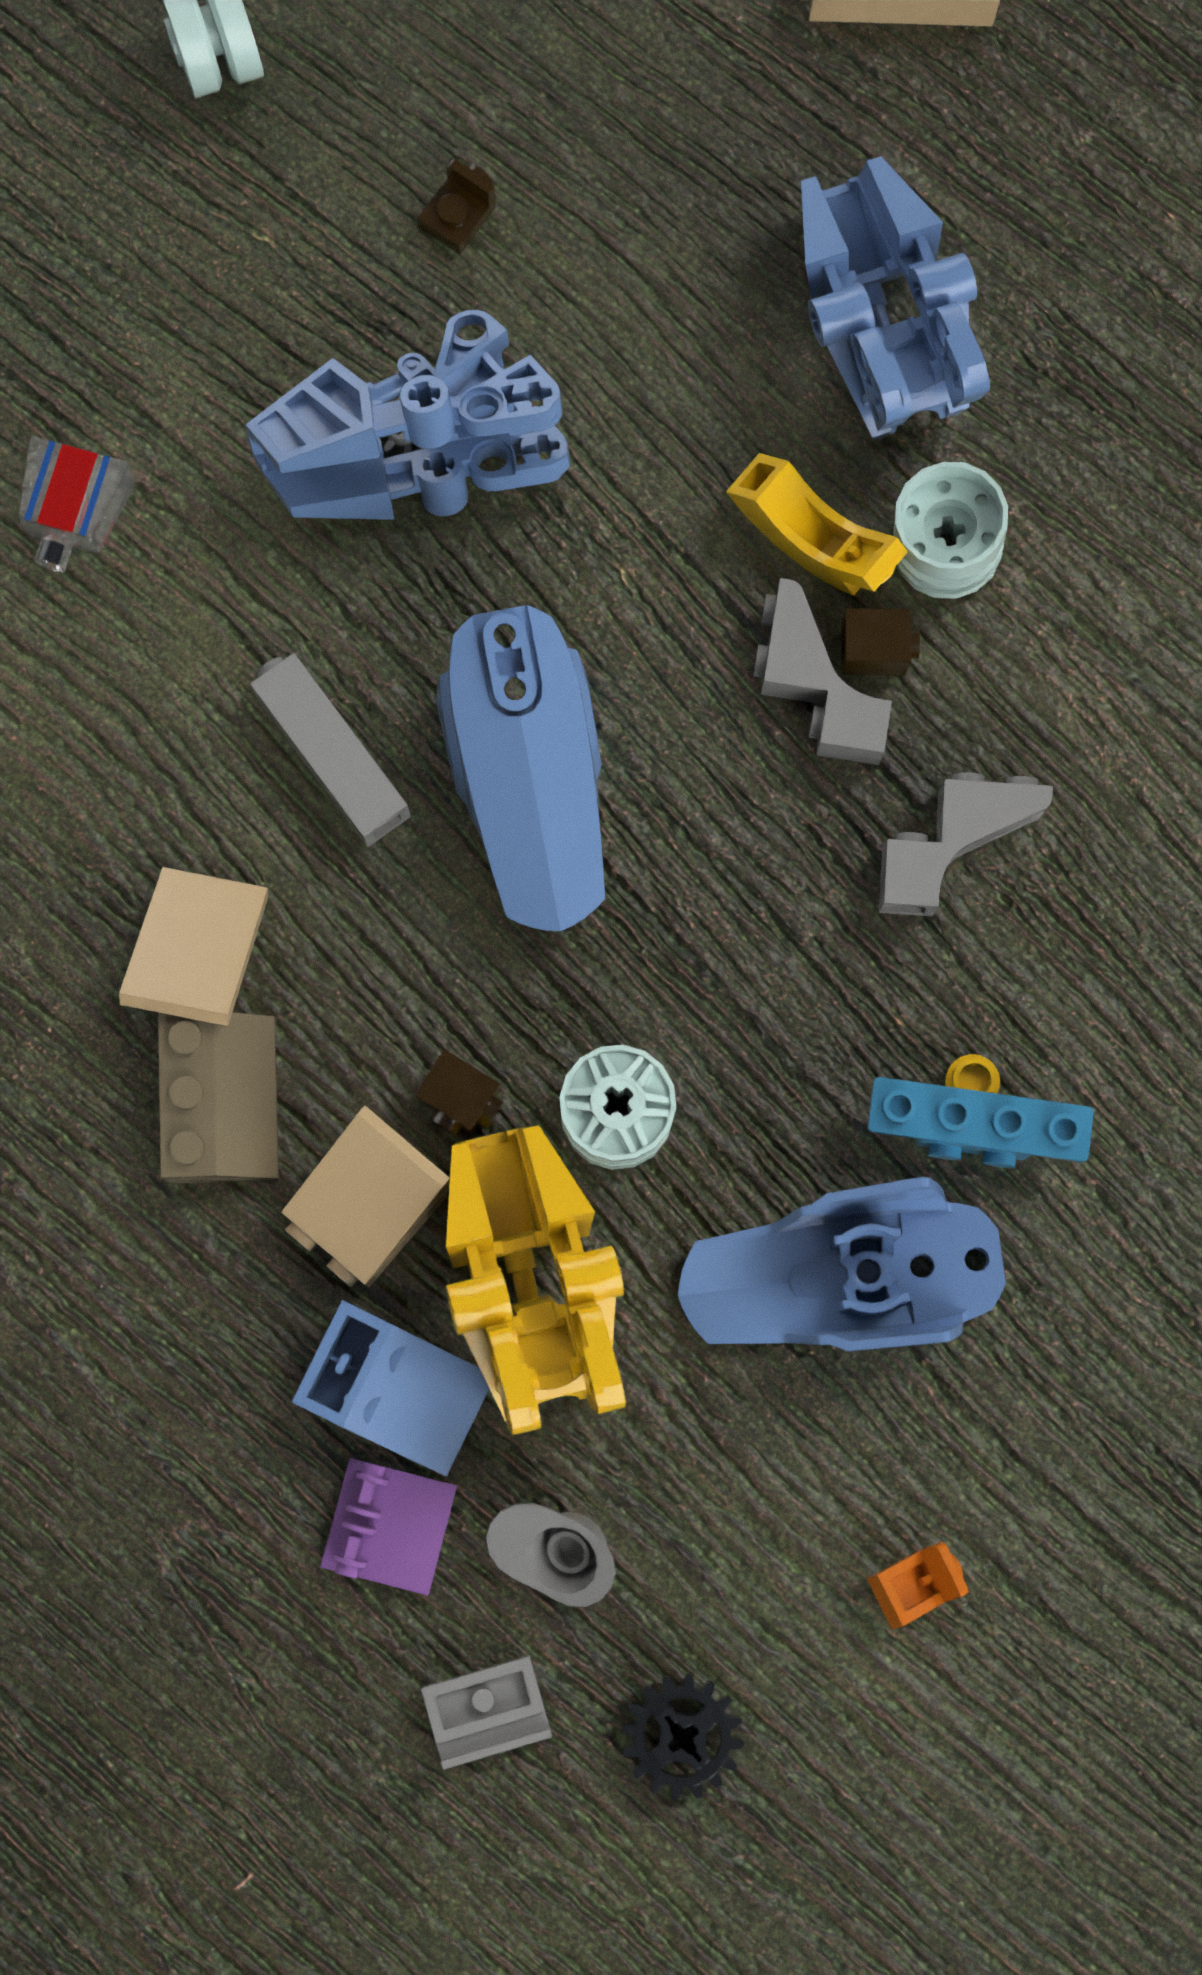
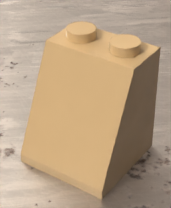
M364 1106L281 1212L292 1221L285 1231L308 1251H311L318 1244L328 1252L333 1259L327 1264V1267L350 1287L359 1279L369 1288L449 1196L450 1178L367 1106Z

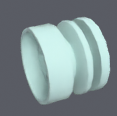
M941 462L921 469L905 483L896 502L893 536L897 537L908 551L897 564L899 573L915 590L934 598L956 599L976 592L993 577L1002 558L1008 526V504L1001 487L986 471L965 462ZM950 534L952 542H956V545L946 546L945 539L940 538L941 535Z
M627 1045L599 1047L581 1057L567 1073L559 1097L562 1130L573 1150L590 1164L611 1170L633 1168L654 1157L668 1139L676 1111L674 1084L664 1066L646 1051ZM612 1093L617 1098L625 1094L630 1097L627 1105L629 1112L627 1116L623 1117L618 1111L610 1116L605 1112L608 1107V1094Z

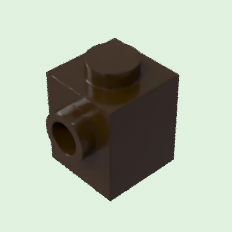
M846 608L841 622V675L905 676L911 659H918L920 654V628L911 626L910 609Z
M446 1049L443 1050L415 1094L419 1103L433 1111L429 1120L453 1136H457L461 1129L473 1136L479 1125L487 1130L504 1104V1101L497 1098L502 1091L500 1083Z

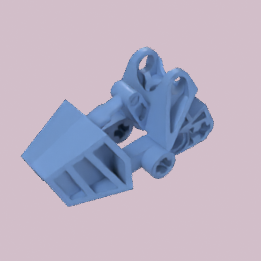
M882 156L867 160L859 176L848 179L847 183L822 191L816 176L802 180L805 265L811 300L808 301L810 322L821 347H828L865 421L872 440L895 433L897 426L903 424L914 413L930 410L938 413L940 419H944L963 412L970 407L969 403L980 400L989 392L990 380L985 359L969 325V301L976 300L977 298L976 279L971 263L964 253L936 261L943 222ZM905 276L921 317L914 318L911 316L905 321L890 325L885 310L887 300L881 283Z
M466 310L450 318L446 325L435 369L421 354L408 353L398 360L397 374L372 384V382L365 383L332 358L245 424L248 442L258 468L290 514L295 518L395 520L392 500L420 492L422 503L428 512L437 516H450L462 510L468 502L469 493L465 477L471 476L473 483L478 488L486 491H501L550 483L559 480L562 474L569 468L570 457L565 436L555 426L562 417L563 410L561 393L557 383L531 355L504 370L501 352L509 345L507 329L491 315L480 310ZM470 324H477L486 329L485 333L475 340H463L457 336L461 328ZM400 396V399H399V400H395V401L388 402V401H390V400H392V399L397 398V397ZM542 400L543 406L537 407L536 405L532 407L531 401ZM404 431L406 442L411 441L416 446L424 448L385 458L380 437ZM550 452L551 458L541 460L539 453ZM517 455H522L523 464L517 465ZM490 457H500L507 461L505 466L497 471L487 472L479 468L480 463Z

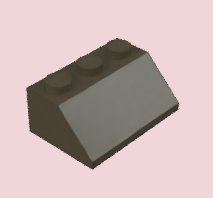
M158 1012L161 1178L170 1184L279 1179L275 1017L232 1012L229 1025L224 1026Z

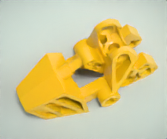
M539 1125L521 1127L457 1142L452 1145L446 1249L452 1267L468 1265L471 1279L446 1285L449 1308L456 1334L464 1335L512 1435L541 1429L538 1404L557 1397L575 1396L579 1400L586 1398L589 1401L590 1408L597 1415L626 1407L622 1380L613 1351L616 1297L624 1295L617 1256L612 1245L584 1252L581 1238L589 1236L595 1211ZM550 1245L565 1304L558 1305L557 1301L550 1295L539 1297L533 1268L537 1266L532 1248ZM503 1256L507 1274H512L518 1300L516 1303L510 1304L506 1283L500 1267L498 1268L496 1260L498 1257Z

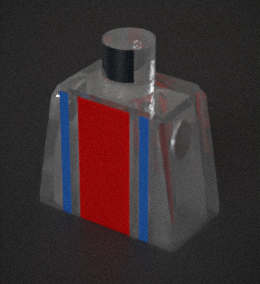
M31 436L19 514L20 521L26 531L33 536L41 538L34 559L35 563L53 571L65 572L73 547L94 553L102 549L137 480L129 462Z

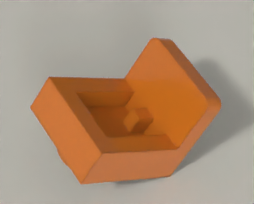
M944 1542L916 1550L866 1578L892 1630L903 1627L941 1604L958 1599L969 1592L963 1579L962 1567L957 1558L950 1553Z

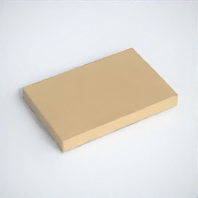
M162 867L119 992L120 1005L228 1026L268 900V888Z

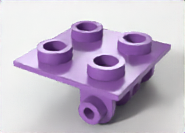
M349 1458L321 1568L335 1571L336 1574L343 1576L359 1577L429 1596L457 1485Z

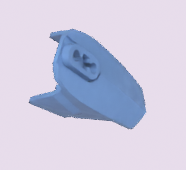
M529 605L472 615L452 636L449 670L440 675L436 694L437 711L455 790L466 804L470 818L483 841L505 916L531 928L546 931H562L586 918L605 899L597 786L602 762L588 678L578 651L567 647L557 624L550 615ZM502 624L511 626L515 632V639L510 644L511 646L503 648L494 638L495 629ZM511 678H517L525 685V694L519 700H511L505 695L504 686Z
M917 1177L827 1193L813 1204L799 1207L775 1223L695 1241L682 1269L678 1298L689 1322L707 1344L794 1343L832 1345L845 1351H857L951 1341L963 1333L964 1322L993 1309L1006 1285L999 1231L989 1217L978 1207L947 1202L944 1190L936 1181L929 1177ZM977 1250L983 1254L985 1264L981 1270L973 1271L966 1266L964 1260L969 1251ZM924 1257L933 1263V1269L930 1270L926 1277H917L911 1272L910 1264L914 1258Z

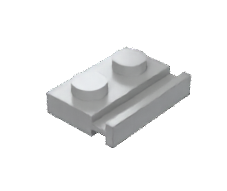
M530 1655L421 1688L443 1770L552 1737Z

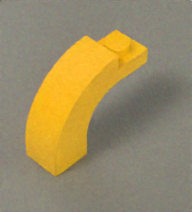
M759 453L726 491L743 514L775 546L819 579L853 596L860 588L875 592L880 584L892 576L897 564L908 553L897 537L861 527L833 510L808 486L793 465L787 460Z

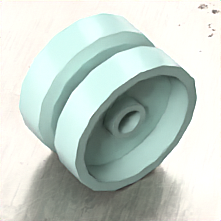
M161 0L167 17L163 21L178 66L184 67L195 99L220 91L222 77L216 56L222 54L231 78L239 85L264 77L261 59L242 0H205L206 5L200 7L197 0Z

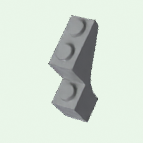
M780 578L776 595L766 594L761 625L771 627L769 645H758L753 676L763 678L761 695L824 704L823 707H813L809 729V738L818 739L816 755L879 765L885 752L892 701L862 694L848 686L837 675L801 585L794 580Z
M969 772L953 774L952 779H944L938 790L936 842H928V835L903 832L896 834V839H887L882 849L879 913L933 916L939 907L940 885L947 866L959 856L1038 820L1052 801L1053 786L1038 785V779L1029 776L1006 778V783L985 782L984 775Z

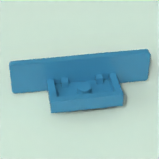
M877 1077L872 1087L867 1128L871 1133L916 1139V1146L929 1147L928 1156L961 1160V1152L983 1155L982 1163L986 1165L1014 1168L1016 1160L1023 1161L1031 1155L1075 1162L1086 1161L1089 1157L1094 1111L1088 1106Z

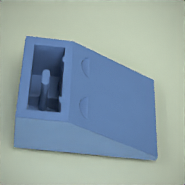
M342 1300L292 1403L447 1477L489 1391V1387L479 1367Z

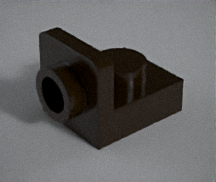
M452 158L446 166V181L417 217L419 228L460 255L495 210L496 198L493 181L483 169L472 163L465 166L455 158Z

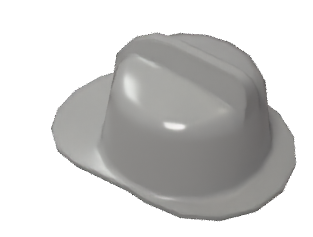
M529 1503L510 1506L500 1511L490 1522L486 1537L489 1555L497 1567L513 1579L567 1606L587 1607L601 1601L611 1590L615 1577L614 1559L607 1547V1541L600 1526L591 1518L577 1512L559 1513L553 1509Z

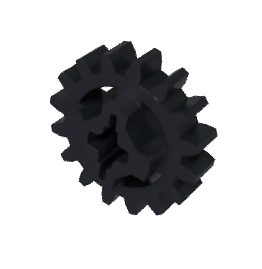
M686 1672L682 1686H674L669 1674H665L662 1678L663 1690L656 1692L648 1684L642 1687L647 1699L644 1705L629 1702L628 1710L637 1719L635 1723L621 1725V1733L634 1737L633 1743L622 1748L624 1757H639L640 1761L632 1770V1774L635 1778H639L650 1773L653 1777L649 1788L654 1794L665 1783L670 1785L672 1800H679L683 1787H690L695 1798L699 1799L702 1798L701 1783L708 1780L718 1789L723 1786L721 1778L717 1773L721 1767L727 1770H736L737 1764L728 1753L730 1749H741L744 1746L743 1739L731 1735V1729L741 1725L742 1720L740 1715H725L724 1711L730 1706L732 1699L726 1694L715 1700L712 1697L715 1683L712 1680L708 1679L701 1689L694 1687L692 1673ZM690 1698L703 1703V1705L697 1707L694 1711L677 1710L668 1700ZM653 1714L660 1724L658 1740L646 1750L644 1731L650 1715ZM666 1715H669L674 1723L678 1722L683 1728H687L692 1724L696 1727L691 1736L699 1756L696 1757L689 1748L686 1749L682 1744H677L673 1748L668 1744L673 1739L670 1723L665 1717ZM718 1722L720 1741L718 1749L712 1758L705 1749L707 1732L715 1727L714 1725ZM671 1761L689 1763L696 1772L675 1774L661 1767H665Z

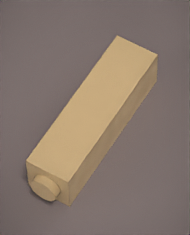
M802 0L810 1L809 21L992 27L1000 0Z

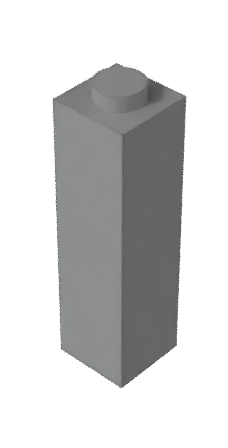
M295 653L284 660L281 657H276L268 661L256 672L255 676L257 679L250 683L255 697L367 848L411 817L407 803Z

